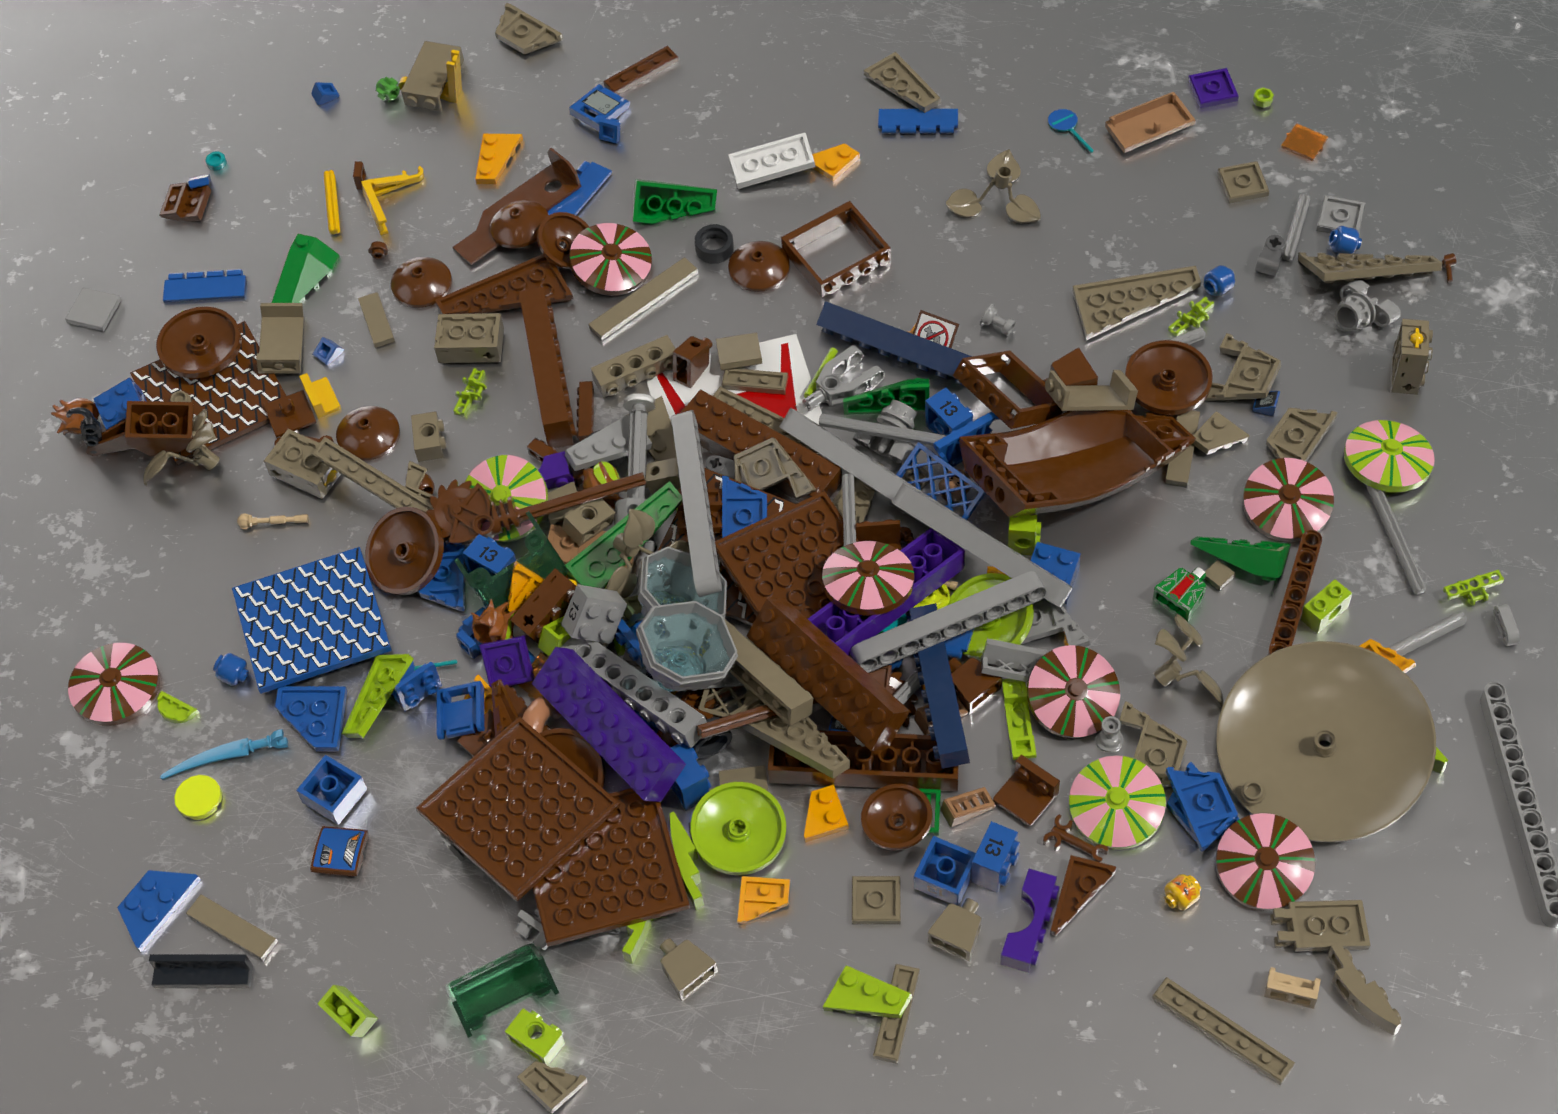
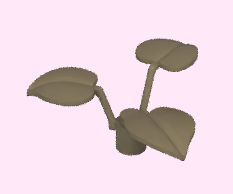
M1010 149L1001 152L988 163L987 174L992 180L981 197L977 198V195L972 190L959 189L953 192L946 201V206L954 214L965 218L974 217L982 210L979 202L985 198L993 185H995L998 189L1008 188L1009 200L1011 202L1006 206V214L1011 220L1017 223H1030L1040 220L1041 217L1038 206L1030 197L1019 194L1014 199L1012 196L1011 182L1019 178L1021 170Z
M203 409L194 417L193 439L186 448V451L189 453L195 450L193 453L195 459L172 452L166 453L164 450L159 452L151 459L145 469L143 476L145 486L164 467L169 457L193 463L195 466L201 464L208 471L217 465L220 458L204 445L216 439L212 423L207 422L204 424L207 417L206 409Z
M629 509L628 521L624 532L618 534L613 541L614 548L621 552L619 557L624 560L627 568L624 566L619 567L612 574L606 589L617 591L622 598L628 597L633 592L637 582V576L631 572L632 566L627 557L636 556L639 550L648 555L654 553L640 546L643 544V541L652 537L655 530L654 519L643 511ZM678 540L669 546L690 553L689 544L686 541ZM662 567V571H663L666 575H669L668 573H666L665 569Z
M1177 614L1174 617L1175 622L1180 630L1188 636L1187 642L1180 648L1178 641L1166 629H1161L1157 634L1155 645L1167 649L1173 656L1154 672V675L1163 686H1167L1174 679L1179 682L1183 678L1195 675L1218 700L1221 708L1223 706L1222 691L1216 681L1204 670L1200 672L1193 670L1180 675L1182 668L1176 660L1179 659L1185 662L1187 659L1184 653L1186 648L1192 641L1201 646L1203 640L1199 632L1182 616Z

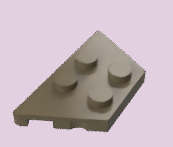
M508 2L505 4L504 15H501L500 24L495 31L497 39L523 54L563 40L562 33Z
M1288 408L1267 438L1266 445L1277 459L1295 458L1307 462L1337 418L1338 413L1331 411L1330 414L1317 413V410Z

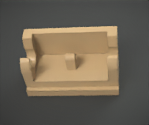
M1270 967L1264 997L1314 1009L1321 979L1315 978L1314 981L1275 972L1276 968Z

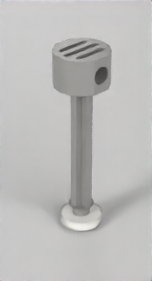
M635 393L627 395L623 399L624 409L630 411L628 476L643 472L645 477L648 412L655 409L654 403L656 400L650 395ZM645 485L627 490V498L615 503L614 525L629 514V509H635L647 500L645 499Z

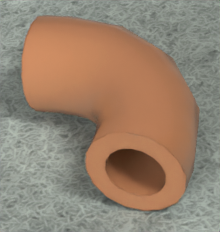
M542 695L530 703L522 719L538 733H541L548 718L558 719L562 715Z

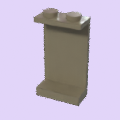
M424 41L401 90L405 105L429 110H442L440 96L447 82L446 63L447 61L451 62V50L460 51V66H462L464 58L461 47Z
M260 303L262 320L260 348L256 357L258 373H301L304 326L303 303Z
M1113 370L1110 385L1066 386L1055 371H1050L1049 377L1045 382L1046 391L1062 411L1133 410L1138 393L1136 387L1121 370Z

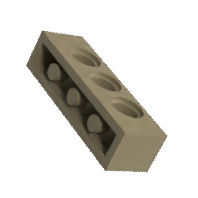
M665 335L591 367L593 381L603 398L615 395L619 391L633 387L647 379H652L665 371L672 370L675 347L668 335Z

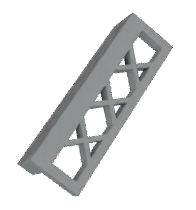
M987 639L981 656L982 673L1027 682L1034 665L1049 651ZM988 663H989V664H994V665L998 666V668H997V667L988 666ZM1012 668L1018 669L1021 672L1014 671Z

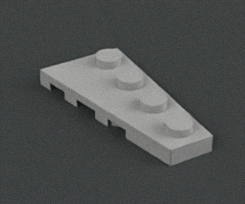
M630 415L624 416L566 449L565 456L574 471L594 466L600 461L608 462L628 456ZM647 436L646 450L651 449L652 442Z

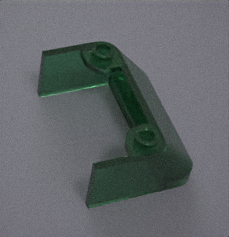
M530 511L526 512V515L536 529L525 538V546L529 552L516 561L544 579L547 578L554 568L566 577L568 569L565 567V563ZM458 558L454 560L485 608L488 607L490 599L493 601L494 609L508 602L515 561L494 576H491L484 568H478L469 573Z
M533 943L515 949L445 985L446 992L468 1038L473 1036L471 1031L477 1030L484 1025L485 1015L528 994L538 998L548 995L551 990L554 995L559 994L543 956Z

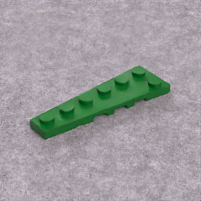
M669 481L635 508V510L643 511L654 519L655 533L683 502L682 495ZM629 514L565 564V567L580 585L605 589L612 574L619 567L626 565L624 560L619 557L621 552L614 548L613 541L618 534L624 532ZM648 540L643 541V544L640 546L642 547Z

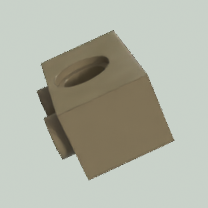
M436 411L411 415L414 451L418 462L444 458L443 449H446V441L444 436L441 437V432L445 431L443 419L438 418Z
M602 498L581 504L577 509H571L565 514L562 529L580 547L612 525L615 511Z

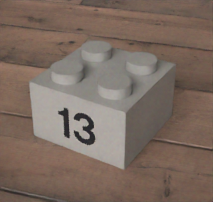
M577 584L561 625L571 638L611 644L627 603L617 591Z

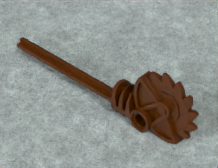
M641 472L517 509L512 496L507 498L508 503L504 504L503 500L500 499V505L496 506L494 501H491L487 491L479 483L474 488H471V481H466L458 486V481L454 479L449 484L447 490L443 485H440L438 498L430 496V502L434 510H427L426 512L437 521L442 530L443 539L450 537L449 543L451 545H466L472 543L478 534L485 538H494L497 534L503 533L505 527L508 531L512 529V525L520 528L524 521L647 484L644 473ZM490 522L488 530L481 531L482 524Z
M886 665L868 673L892 695L906 682L905 680H899L902 676L901 672L891 674L892 665ZM914 693L903 704L910 710L909 714L911 716H915L916 708L912 702L918 701V697ZM813 698V704H817L818 702ZM763 705L697 725V734L703 739L778 715L767 705ZM909 714L902 724L904 727L909 725Z

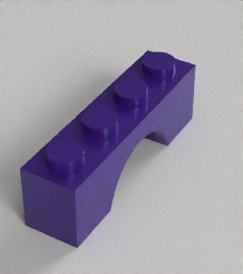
M566 451L544 456L538 471L545 480L547 490L560 488L574 482L572 466L565 456Z
M1028 869L1022 888L1021 900L1030 907L1034 918L1025 929L1007 934L1001 953L1000 965L1029 973L1031 965L1036 966L1040 953L1036 949L1038 943L1043 944L1046 935V929H1043L1045 921L1050 922L1053 912L1050 904L1052 900H1057L1060 886H1056L1057 876Z

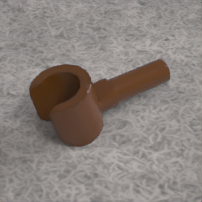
M1454 253L1444 255L1442 260V267L1446 270L1448 283L1453 282L1451 266L1456 265Z

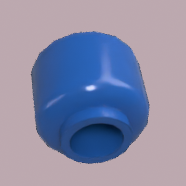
M1339 226L1333 229L1328 240V244L1333 252L1353 254L1355 250H1359L1362 239L1359 238V232L1354 228Z
M1222 265L1207 272L1204 276L1203 284L1207 293L1218 297L1230 291L1235 286L1234 272Z
M227 653L224 656L220 655L213 667L215 677L230 686L237 685L239 681L243 683L249 674V670L246 669V660L232 653Z

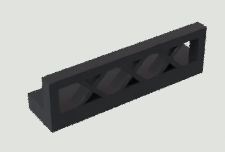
M150 954L149 962L154 968L151 984L153 988H250L253 965L246 954Z

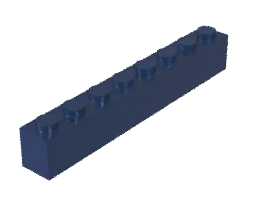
M827 301L823 305L816 324L822 327L821 331L832 336L834 332L841 334L840 339L851 343L855 339L860 341L859 346L869 350H871L872 346L879 349L878 353L887 357H890L891 354L897 355L898 361L909 364L910 361L917 363L916 368L927 372L929 368L936 370L935 375L945 379L948 378V375L954 377L953 374L962 358L972 357ZM955 379L956 383L963 385L959 380Z
M936 603L910 608L911 618H907V622L936 611ZM943 641L914 654L916 668L921 667L922 671L917 673L920 686L925 685V689L921 690L924 704L929 703V708H925L927 722L933 723V726L929 727L931 741L936 740L937 745L933 746L935 760L940 759L942 769L970 763L947 651Z

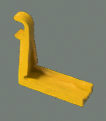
M451 50V62L447 61L446 63L448 82H446L440 99L457 103L462 90L460 51ZM404 76L400 79L398 84L400 90H402L408 77Z
M421 166L418 167V174L409 176L403 170L402 175L361 181L363 196L380 235L387 234L388 230L385 225L387 220L377 197L403 186L422 181L424 179V171Z

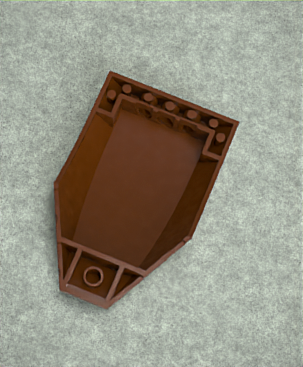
M1131 410L1067 411L1042 423L1018 430L959 437V445L964 469L967 474L1008 517H1018L1021 515H1036L1038 513L1070 509L1116 494L1142 481L1167 465L1190 447L1196 438L1172 416L1146 413V416L1134 415Z

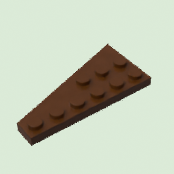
M542 254L440 297L435 302L441 314H482L522 308L519 291L544 287L545 295H550L551 303L574 300L556 265Z

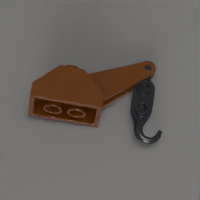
M127 401L126 419L104 432L101 431L100 422L93 417L90 410L76 407L68 410L66 413L67 418H70L72 414L84 416L80 423L82 440L86 443V453L90 456L129 449H137L149 456H156L163 450L166 453L172 452L177 454L186 449L193 439V402Z

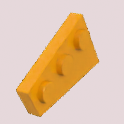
M483 133L475 177L476 184H497L506 169L508 160L514 156L517 145L523 141L522 134Z

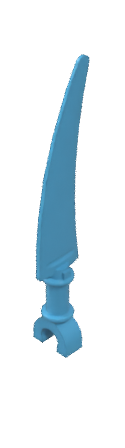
M279 729L263 739L252 741L245 738L226 743L183 761L163 773L160 778L165 779L204 764L234 757L248 756L249 751L254 752L260 748L288 747V739L284 737L283 730Z

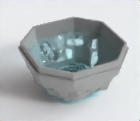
M665 547L642 558L638 600L642 606L641 613L645 617L654 606L696 601L722 615L725 619L727 581L720 574L722 591L699 597L694 584L690 553ZM692 619L688 624L691 627H697L699 623ZM656 621L653 625V630L665 633L661 621Z
M696 601L654 606L636 629L643 664L646 670L653 676V679L658 682L659 686L667 691H682L686 689L695 691L710 687L725 678L738 657L737 649L723 616Z

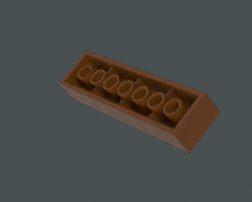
M544 287L519 291L547 445L549 447L552 446L554 449L574 445L572 436H576L566 377L565 373H563L564 366L550 295H545Z
M701 389L681 411L683 413L693 410L697 420L701 447L723 458L734 460V455L770 438H775L816 488L815 492L801 498H796L789 479L771 486L798 502L823 491L830 498L842 483L841 467Z
M785 598L766 599L746 636L770 659L778 664L783 671L794 678L805 691H808L821 706L870 751L888 749L910 710Z
M818 730L828 737V742L831 745H836L850 760V768L834 779L770 744L768 762L769 783L825 786L834 784V786L882 788L891 784H906L919 789H939L941 791L958 792L959 765L942 769L940 759L935 760L933 746H936L937 742L936 740L931 741L930 735L896 734L888 749L870 751L866 746L857 745L855 736L849 731Z

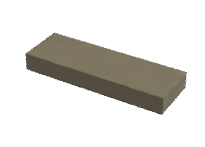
M378 292L358 298L375 348L395 342Z
M736 368L724 370L722 388L785 394L788 373Z

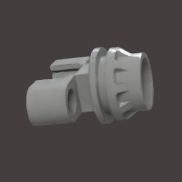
M1355 279L1340 290L1342 300L1335 310V320L1342 329L1347 331L1361 330L1373 322L1380 327H1386L1398 320L1401 312L1399 307L1389 299L1378 304L1376 297L1369 298L1366 293L1370 286L1360 279Z
M892 400L889 406L882 409L881 415H878L876 420L880 424L913 430L915 427L914 418L917 412L900 401ZM855 433L853 440L859 445L902 465L915 448L910 442L861 433Z

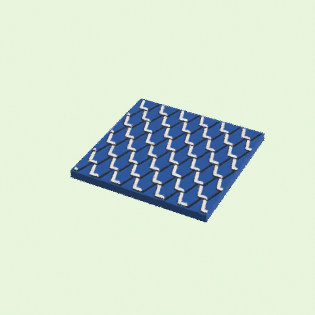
M360 547L232 588L260 694L392 651Z

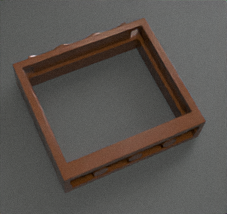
M851 201L781 237L782 249L822 298L833 294L845 285H850L856 279L868 275L871 271L880 266H885L891 261V247ZM850 222L875 250V253L822 281L797 250Z
M1010 350L962 358L953 374L957 380L1010 429L1039 424L1061 415L1063 412L1046 391L1045 382ZM1000 372L1036 406L1020 409L984 375ZM1013 409L1017 412L1016 415L1012 413Z

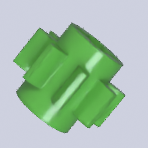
M387 76L381 78L376 84L375 91L378 92L377 97L388 102L395 100L400 93V87L397 86L398 81L392 77L389 79Z

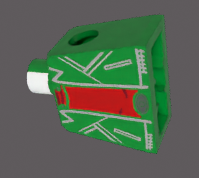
M1196 567L1190 573L1184 568H1178L1154 587L1153 600L1189 622L1205 595L1206 584L1203 582L1206 577L1205 571Z

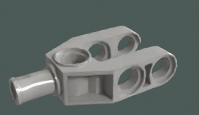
M851 346L824 365L816 381V391L802 400L803 405L806 409L808 408V411H812L813 408L822 402H826L829 406L843 404L844 398L872 389L881 382L885 373L880 367L874 366L866 372L863 371L861 376L851 383H843L839 377L859 364L864 355L859 348Z

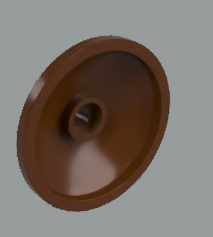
M521 200L509 203L493 216L490 223L491 236L497 244L507 248H521L531 245L537 241L539 225L548 216V212L544 206L534 201Z
M556 212L550 214L541 222L537 231L539 248L544 256L553 264L561 268L571 269L569 263L571 245L577 235L589 226L584 220L571 213Z
M753 241L740 246L733 252L729 259L728 270L732 281L740 288L753 292H763L779 286L787 278L790 270V261L787 253L780 246L768 241Z
M418 257L400 265L393 273L390 285L393 296L401 304L413 308H423L436 304V299L448 294L452 285V276L449 268L442 261L431 257Z
M365 406L351 411L341 420L336 430L338 445L363 461L374 460L386 455L395 447L400 436V426L395 415L389 410L378 406Z
M891 784L876 790L866 800L861 812V824L868 839L875 845L888 850H903L916 845L927 835L933 820L932 807L928 798L919 789L906 784ZM898 822L903 823L901 826H895Z

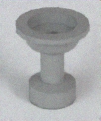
M991 303L982 316L980 326L994 323L1002 328L1004 335L1008 336L1013 330L1016 321L1011 318L1006 321L997 316V310L994 308L995 305Z
M1106 717L1102 721V730L1096 734V744L1105 752H1115L1122 747L1124 741L1123 735L1120 732L1121 723L1116 717Z

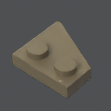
M1216 411L1193 435L1196 438L1193 445L1208 455L1216 452L1218 449L1229 448L1237 442L1245 443L1250 435Z
M535 1061L517 1076V1082L552 1114L587 1083V1078L583 1075L577 1077L567 1074L564 1069L552 1068L545 1063Z

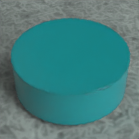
M219 151L211 152L205 159L207 167L212 171L221 170L227 164L225 155Z

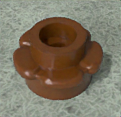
M380 241L372 242L368 253L375 259H383L384 256L388 255L387 245Z

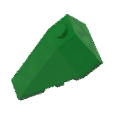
M635 179L632 221L654 224L660 221L715 210L717 189Z
M298 233L289 249L271 303H302L305 300V295L312 288L316 289L319 286L318 282L324 276L328 277L333 272L340 258L339 254L318 238Z
M907 379L844 398V415L881 414L882 409L889 406L892 400L908 405L917 413L925 412V400L930 398L929 379Z
M1197 536L1191 540V545L1251 574L1262 576L1263 580L1269 581L1276 580V578L1283 574L1291 544L1272 541L1250 544L1245 539L1233 540L1232 543H1228V539Z

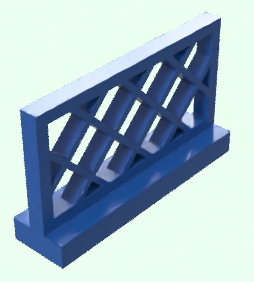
M920 442L917 443L896 474L902 478L907 470L913 469L915 480L908 483L911 485L915 484L916 488L921 490L920 483L930 481L931 493H927V495L932 496L937 501L936 495L947 494L948 505H945V507L953 511L954 507L963 506L964 515L962 518L966 520L969 519L986 494L979 485ZM923 450L926 453L927 462L917 464L916 456ZM942 464L944 475L934 476L932 465ZM928 466L929 478L919 479L918 468ZM958 476L961 487L950 489L949 477ZM944 478L946 490L936 492L934 480ZM966 489H976L979 493L975 499L967 501ZM961 491L963 502L952 504L951 492Z

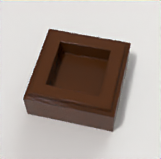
M355 161L353 179L357 190H362L361 181L366 180V171L362 161Z

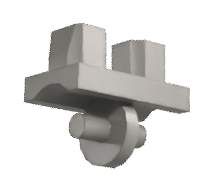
M538 908L535 910V914L539 916L538 919L521 909L517 915L521 920L515 930L526 938L530 936L534 928L540 931L533 943L546 951L548 947Z

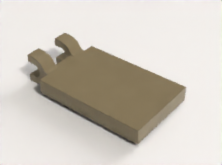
M1362 900L1289 902L1288 909L1274 908L1273 914L1270 915L1271 925L1287 923L1288 931H1277V937H1274L1275 948L1294 945L1295 952L1329 951L1330 947L1338 942L1341 943L1344 949L1347 948L1348 950H1368L1371 946Z

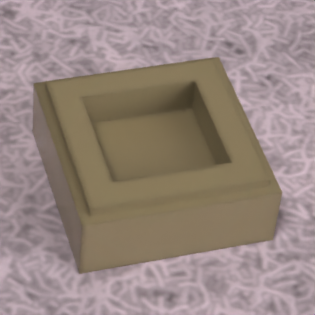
M923 467L918 468L919 479L929 478L927 470ZM908 470L902 479L907 482L914 481V470ZM930 481L920 483V489H923Z
M1217 560L1205 571L1206 577L1204 579L1220 591L1234 578L1235 572Z

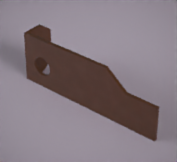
M550 148L547 154L551 165L484 210L476 231L453 246V250L472 265L499 246L491 236L490 223L493 216L502 207L515 201L527 200L541 204L548 211L582 187L577 172L568 160L553 148ZM558 181L562 184L561 188L555 192H547L545 190L546 185L550 182Z

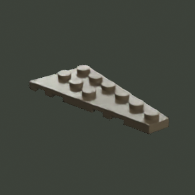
M1298 252V261L1326 283H1334L1335 280L1354 281L1355 278L1374 279L1376 276L1391 278L1398 274L1412 276L1414 273L1420 272L1432 274L1433 271L1442 270V262L1434 256L1406 255L1405 259L1393 255H1385L1384 258H1373V254L1340 253L1337 257L1326 255V253H1317V257H1308L1306 253Z
M756 697L731 712L729 716L766 704ZM774 716L740 727L833 779L850 768V760L836 745H831L828 742V737L817 730V725L809 717L802 719L792 726H789L779 716Z

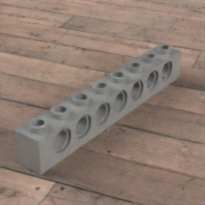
M570 638L561 646V648L573 649L633 711L637 710L647 722H654L661 732L671 734L678 744L682 745L684 743L689 748H692L701 739L697 734V725L707 723L704 715L600 643Z

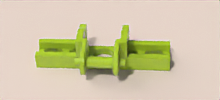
M1206 296L1195 305L1193 301H1190L1189 306L1192 310L1181 315V311H1178L1177 316L1179 319L1168 327V331L1176 337L1191 325L1199 328L1203 320H1209L1207 312L1214 307V302L1207 300ZM1202 304H1208L1204 308L1201 306ZM1178 327L1179 329L1176 332L1173 331V328Z
M474 368L468 381L466 377L462 378V382L467 386L464 392H461V395L459 391L455 393V396L459 398L453 410L455 415L465 417L472 401L482 400L481 393L487 389V386L482 383L486 374L485 370L478 371L477 368ZM480 374L478 379L474 378L475 375ZM464 407L462 412L458 411L459 408Z
M1498 569L1483 575H1476L1464 581H1457V583L1445 586L1443 591L1444 593L1446 592L1448 600L1463 596L1464 599H1468V603L1474 606L1475 601L1482 599L1485 602L1488 601L1489 594L1485 591L1486 588L1502 584L1504 578ZM1498 576L1499 579L1493 580L1492 577ZM1488 579L1489 582L1485 584L1483 580ZM1470 582H1477V587H1472ZM1479 589L1480 595L1473 597L1471 592ZM1451 590H1457V593L1455 594L1449 592Z

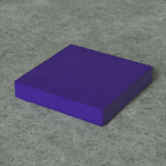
M1227 68L1188 76L1189 84L1200 109L1237 102L1239 99Z
M524 635L479 645L490 687L493 682L499 679L502 680L504 686L506 684L509 686L530 682L535 679Z

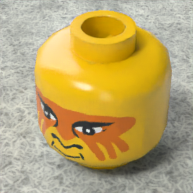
M1179 874L1164 887L1166 895L1164 900L1170 908L1185 911L1199 900L1200 884L1191 875Z

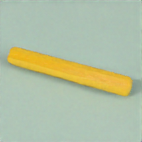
M329 170L323 174L328 230L331 235L340 233L335 174L333 170Z

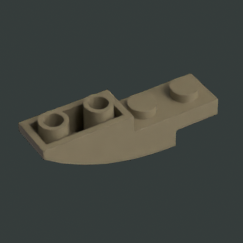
M1340 942L1332 945L1328 957L1336 968L1332 981L1339 992L1368 1021L1392 1035L1398 1033L1402 1020L1398 1011L1390 1006L1385 990L1379 987L1375 980L1366 984L1365 976L1361 970H1357L1354 966L1349 950L1347 948L1344 949Z

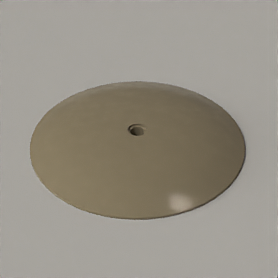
M1317 641L1280 649L1255 663L1238 679L1222 706L1217 726L1216 744L1220 767L1227 784L1239 802L1252 815L1268 813L1284 817L1296 824L1305 833L1309 841L1341 842L1362 838L1388 827L1414 805L1424 791L1432 773L1436 754V732L1431 711L1425 698L1415 683L1398 666L1381 655L1359 646L1341 642ZM1322 741H1328L1331 743V745L1328 747H1323L1319 743ZM1258 781L1263 784L1266 796L1261 803L1252 805L1243 800L1241 790L1245 783Z

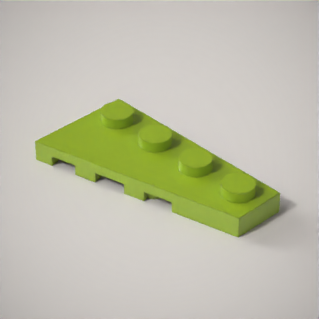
M409 654L378 655L375 657L342 734L347 738H364L393 693L395 686L400 682L414 660L413 657Z

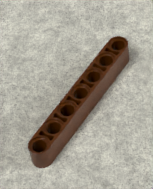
M1307 530L1302 535L1267 656L1293 645L1322 544V536L1316 530Z

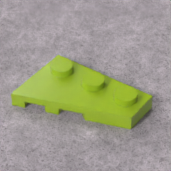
M846 965L825 1001L823 1009L830 1012L839 1010L850 1014L859 1012L869 1013L871 1016L901 1018L912 996L907 991Z

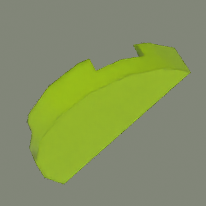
M160 691L157 697L159 713L168 722L175 724L185 723L199 714L196 708L163 691Z

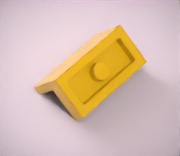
M307 373L299 376L317 418L341 409L327 377L311 382Z

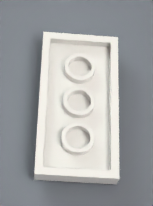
M806 133L728 154L738 189L816 167Z

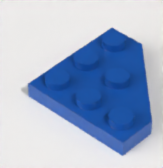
M283 686L278 688L275 707L286 721L315 751L339 752L347 698L346 686Z

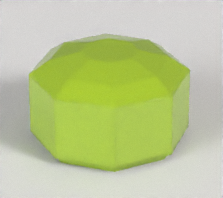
M1260 88L1255 91L1253 101L1256 106L1265 108L1271 105L1274 94L1270 89Z

